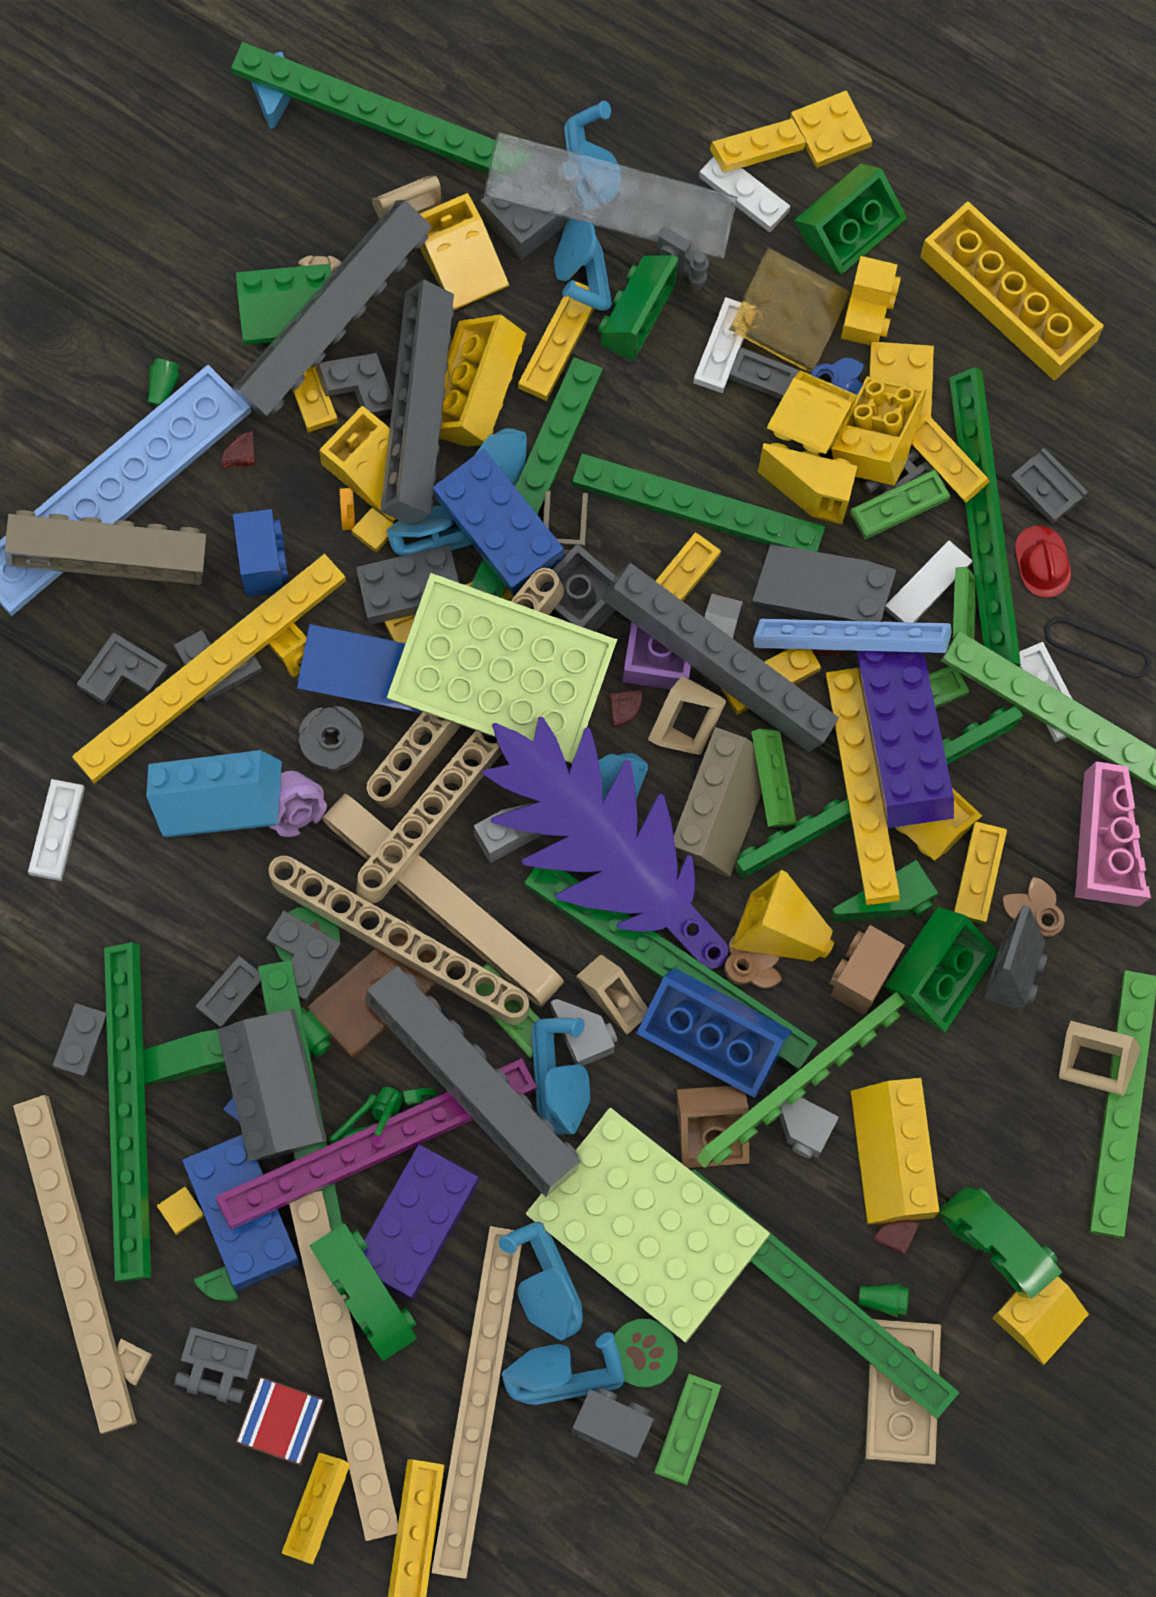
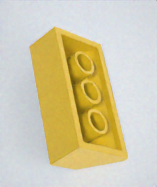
M494 315L458 322L447 356L448 370L445 374V397L442 402V425L439 431V439L470 447L482 445L488 436L493 435V428L499 411L503 406V399L512 380L513 371L526 336L524 331L504 316Z
M921 1078L886 1081L850 1091L867 1225L935 1218L939 1213Z

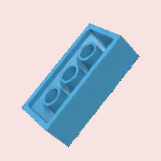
M261 750L149 764L146 796L162 836L168 838L278 825L282 761Z

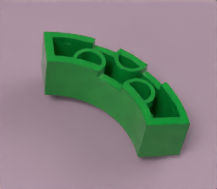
M965 1186L939 1209L938 1215L956 1238L966 1242L975 1250L980 1248L983 1252H989L993 1256L990 1259L991 1264L1009 1282L1019 1296L1033 1299L1062 1273L1055 1264L1058 1258L1053 1251L1046 1245L1041 1247L1017 1221L992 1200L984 1189L979 1188L976 1190Z
M343 1223L309 1245L341 1296L346 1293L349 1295L343 1301L382 1361L417 1340L416 1335L411 1329L417 1325L406 1307L401 1311L399 1310L363 1253V1250L367 1249L368 1246L358 1230L351 1233L346 1224Z

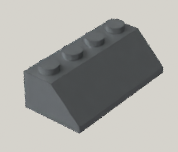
M294 1009L245 1019L217 1029L249 1162L275 1159L326 1142Z

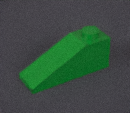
M915 860L896 871L900 901L866 905L865 894L862 891L833 908L830 918L832 922L904 918L914 912L917 916H920L934 906L932 902L935 900L938 892L918 861Z
M217 1029L196 1033L143 1050L144 1085L227 1070Z

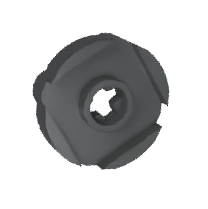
M344 707L317 708L310 712L301 723L299 745L302 755L312 766L320 770L337 773L352 765L363 750L364 734L361 723L355 714ZM326 732L331 735L337 732L339 734L337 737L339 742L335 745H326V739L323 735Z

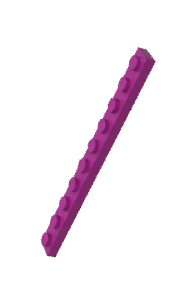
M522 1059L499 1068L507 1076L510 1087L517 1094L522 1093L527 1096L536 1092L537 1086ZM446 1092L389 1118L380 1136L375 1135L377 1123L216 1196L215 1201L231 1231L409 1150L418 1144L420 1145L472 1121L473 1118Z

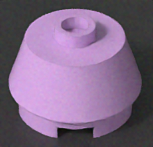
M297 771L281 773L278 825L269 827L276 830L280 836L292 837L301 834L298 829L307 825L312 820L317 824L327 808V804L323 800L324 792L322 787Z

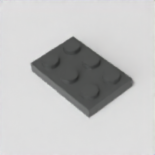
M450 545L356 567L369 625L416 614L430 573L459 583Z

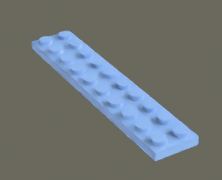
M207 365L34 511L36 517L49 518V514L67 515L69 520L82 521L83 517H94L101 519L102 523L114 525L115 521L127 519L249 415L251 407ZM4 536L0 540V605L13 616L63 572L6 566V536Z

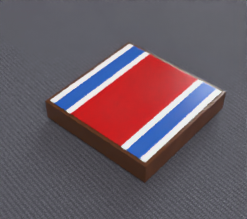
M260 1376L235 1443L302 1466L325 1399Z

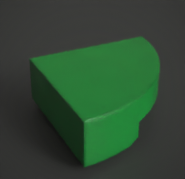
M432 1088L403 1091L406 1109H411L438 1096L437 1090Z
M226 1266L194 1279L198 1288L213 1300L220 1302L239 1300Z

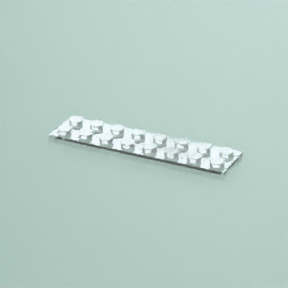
M498 133L483 195L580 222H590L595 226L658 242V236L666 226L691 241V248L720 259L724 258L738 198L730 194L503 133Z

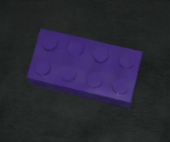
M419 1144L364 1241L368 1248L363 1250V1253L385 1288L412 1303L479 1184L478 1176Z

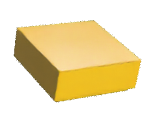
M371 508L351 531L352 535L377 553L389 540L386 530L393 523L374 508Z
M183 1187L157 1205L176 1235L205 1216L186 1187Z

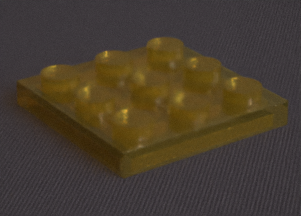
M768 248L729 330L811 373L818 364L850 291Z

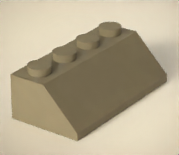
M715 727L674 834L677 859L684 861L686 856L690 855L693 858V865L729 878L731 877L762 793L754 745L747 738Z

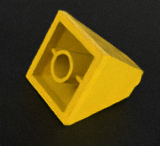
M780 870L750 893L731 947L736 950L813 962L818 957L826 958L831 952L834 941L830 939L833 931L788 873Z

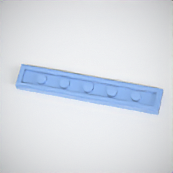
M760 619L753 641L755 648L946 653L952 632L951 624Z

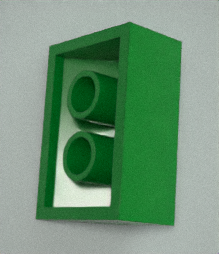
M859 164L794 221L807 245L837 274L842 275L861 256L868 253L905 221L907 217L883 170Z
M674 255L643 256L638 266L634 264L631 267L626 278V282H629L624 291H618L612 304L614 310L611 316L605 315L599 326L598 332L601 333L600 346L632 361L636 359L676 285L678 257Z
M330 264L236 272L243 345L273 342L331 276Z
M937 907L884 987L892 995L896 992L905 1001L902 1006L940 1031L946 1032L998 954V951L966 915Z

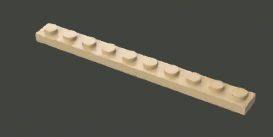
M42 1095L13 1105L99 1431L100 1434H106L136 1424L137 1422L117 1354L115 1340L49 1096Z
M318 1191L289 1205L347 1461L351 1463L349 1469L365 1540L369 1541L397 1534L398 1519L350 1310L343 1301L347 1296L346 1294L342 1296L339 1294L309 1246L331 1232L323 1191Z
M492 1226L489 1229L432 1574L467 1579L522 1244L517 1246V1250L513 1254H508L500 1248L499 1239L514 1231L510 1229Z

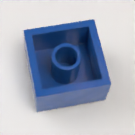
M272 509L233 514L240 573L246 597L276 593L283 587V581L289 580L280 520L273 519Z

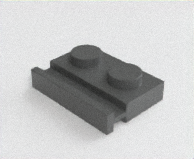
M1045 448L1014 472L1009 479L1052 524L1056 523L1081 499H1084L1088 493Z

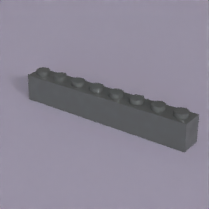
M396 200L233 386L232 390L259 415L275 414L284 404L282 398L290 389L292 391L296 390L305 379L303 374L310 366H317L326 355L324 350L331 342L335 344L346 333L344 327L351 319L356 320L364 313L367 308L365 303L372 295L374 297L384 290L387 286L385 280L392 272L397 273L405 266L408 261L406 258L408 253L413 248L416 250L428 239L426 233L432 226L406 200Z
M424 279L405 292L380 512L410 525L431 515L433 509L432 496L437 476L435 472L436 459L440 448L438 440L442 425V402L445 397V374L448 370L447 356L448 347L451 342L450 328L451 319L454 315V294Z
M629 563L617 573L601 597L604 602L807 752L824 743L839 717L632 563Z
M396 966L367 989L365 1003L545 1197L549 1196L576 1172L580 1163L578 1153L569 1143H563L555 1135L554 1127L546 1118H539L532 1110V1105L522 1093L517 1094L510 1087L507 1076L500 1069H494L486 1061L487 1058L483 1050L476 1044L471 1045L467 1041L461 1027L454 1020L449 1021L441 1013V1007L433 997H426L418 988V982L409 972L404 973Z

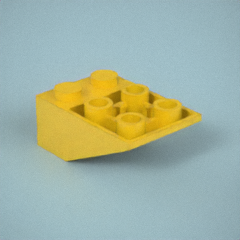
M468 193L420 213L432 227L426 233L428 239L419 248L440 288L454 294V311L509 287L484 223Z
M800 370L793 378L767 429L774 431V435L786 441L793 439L802 443L803 447L812 453L819 454L822 452L826 454L835 442L857 395Z
M867 376L831 448L833 459H845L851 465L857 466L855 477L895 486L907 462L925 399L926 389Z
M361 406L319 450L321 465L393 523L396 518L380 512L390 429L364 406Z
M764 443L758 472L811 517L843 524L857 466L851 465L849 461L841 458L831 460L820 457L819 454L810 451L799 452L790 450L787 446L780 443Z

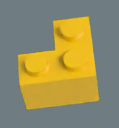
M863 256L860 257L841 339L871 345V342H879L880 336H887L890 319L885 318L887 308L893 310L901 277L895 276L897 264Z

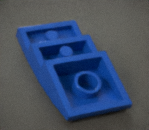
M309 624L297 685L298 689L419 713L423 712L387 699L406 643Z

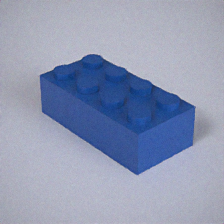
M485 449L433 486L434 496L512 596L519 592L536 570L541 568L550 569L564 558V548Z
M674 967L664 976L636 1034L755 1098L764 1088L792 1030Z
M243 1134L182 1160L236 1291L300 1264L278 1209L230 1231L215 1201L216 1196L263 1175L258 1161L249 1162Z

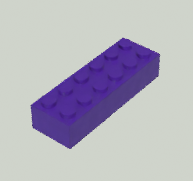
M857 651V668L888 828L954 819V795L924 652Z

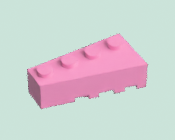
M1095 762L1084 772L1075 897L1136 907H1139L1151 898L1149 886H1146L1144 875L1146 871L1144 857L1141 858L1138 841L1140 833L1134 818L1133 809L1135 804L1128 766Z

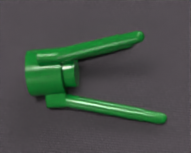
M383 1087L377 1096L370 1094L365 1104L330 1137L329 1141L331 1143L336 1142L369 1109H372L373 1117L379 1121L375 1135L380 1136L388 1119L399 1114L405 1101L403 1095L391 1087Z

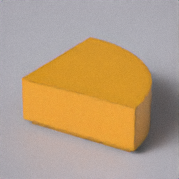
M351 488L340 489L342 530H352L355 527L353 490Z

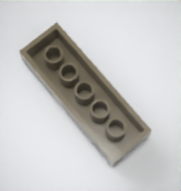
M18 510L16 514H8L5 560L6 566L201 585L206 534L200 533L199 529L192 527H182L180 531L167 530V526L161 524H148L147 528L134 527L133 522L124 520L115 521L114 525L102 523L101 519L94 517H83L82 521L69 520V517L63 514H49V518L36 517V513L32 511Z

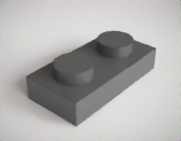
M740 348L728 379L782 400L799 370Z
M239 956L195 1006L196 1009L219 1028L225 1027L261 985L259 971Z
M75 1003L53 1063L54 1069L83 1078L87 1077L107 1022L105 1012Z

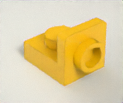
M294 623L268 644L283 661L292 677L300 673L307 639Z

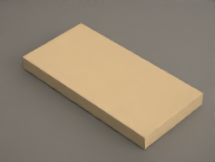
M873 1319L939 1375L940 1324ZM869 1363L865 1459L934 1465L936 1460L937 1420Z

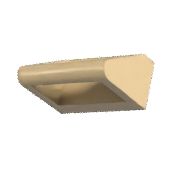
M437 176L424 177L373 198L372 205L379 219L396 200H406L419 214L441 205V186Z
M681 676L671 688L648 740L661 747L697 755L702 754L726 704V700L688 678ZM684 701L709 707L695 739L673 728Z
M1070 1021L1066 1032L1059 1078L1124 1096L1141 1048L1134 1037ZM1080 1046L1121 1056L1118 1079L1114 1080L1073 1069Z

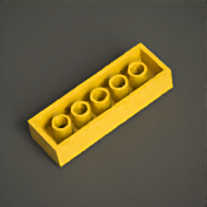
M966 202L924 241L920 257L1054 381L1098 341L1104 325L970 202Z

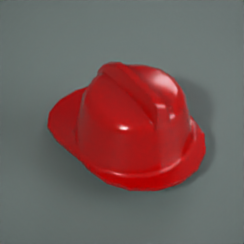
M1033 526L1025 529L1019 534L1015 543V554L1023 584L1036 596L1045 598L1057 596L1067 588L1071 579V568L1065 544L1061 536L1048 527Z

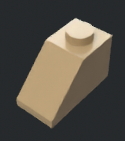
M599 955L577 975V978L590 997L623 1033L627 1035L643 1021L648 1007L619 966L603 955Z

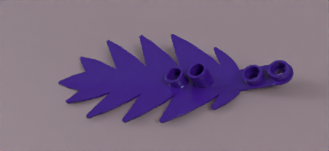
M538 717L533 741L517 731L498 723H493L492 728L498 745L508 765L483 770V775L507 790L539 802L491 818V822L515 830L544 835L567 836L522 859V864L563 871H600L557 893L555 898L586 908L621 913H641L618 922L617 928L642 932L655 931L667 927L694 958L707 968L714 969L724 964L728 957L726 942L690 904L695 891V872L692 856H686L677 878L678 865L673 829L664 795L659 794L637 834L638 816L631 761H624L603 801L598 756L590 728H584L570 771L568 772L557 738L544 717ZM695 923L696 932L688 935L687 926ZM711 947H717L718 953L714 958H709L708 951Z

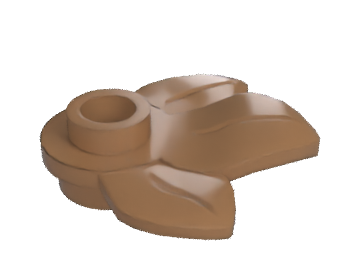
M1033 877L1029 884L1028 894H1009L1003 896L1002 901L1005 912L1013 920L1023 905L1030 907L1042 936H1055L1063 928L1064 915L1056 906V894L1052 887L1043 880ZM1042 917H1050L1053 925H1044L1041 920Z
M735 935L732 937L728 944L730 956L724 965L726 977L731 983L735 985L751 983L761 989H767L781 982L780 974L773 968L780 956L736 950L731 947ZM737 964L744 966L746 971L740 970Z

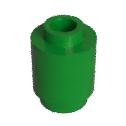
M301 1007L310 1056L314 1055L317 1058L330 1048L331 1043L329 1040L332 1034L312 1011L307 1012L304 1007Z

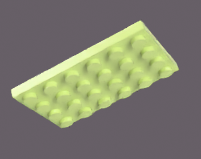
M430 573L387 699L494 737L496 736L492 724L498 723L517 731L533 741L538 717H544L557 738L565 762L572 764L584 728L587 727L617 639Z
M609 1108L576 1149L578 1159L580 1160L576 1172L549 1196L545 1197L541 1194L526 1212V1215L534 1222H542L548 1233L687 1343L771 1234L612 1108Z

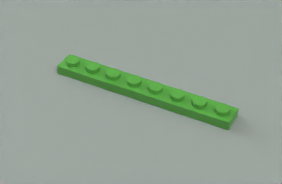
M958 631L940 661L1013 705H1017L1018 708L1109 763L1128 766L1129 775L1156 790V749L962 632Z
M1125 970L1122 976L1115 1032L1134 1037L1141 1049L1124 1096L1107 1092L1088 1232L1092 1234L1120 1239L1125 1236L1156 996V976ZM1112 1054L1110 1079H1118L1121 1056Z
M897 992L894 993L706 1145L696 1157L699 1163L706 1168L713 1161L717 1165L725 1161L733 1153L731 1147L738 1141L742 1145L747 1143L758 1133L755 1129L756 1126L761 1122L769 1125L782 1113L779 1108L786 1102L791 1106L806 1094V1091L803 1089L811 1082L814 1086H817L830 1074L827 1069L831 1065L836 1063L840 1067L853 1056L852 1048L857 1044L863 1048L877 1036L875 1030L882 1025L886 1029L900 1017L897 1011L905 1001Z

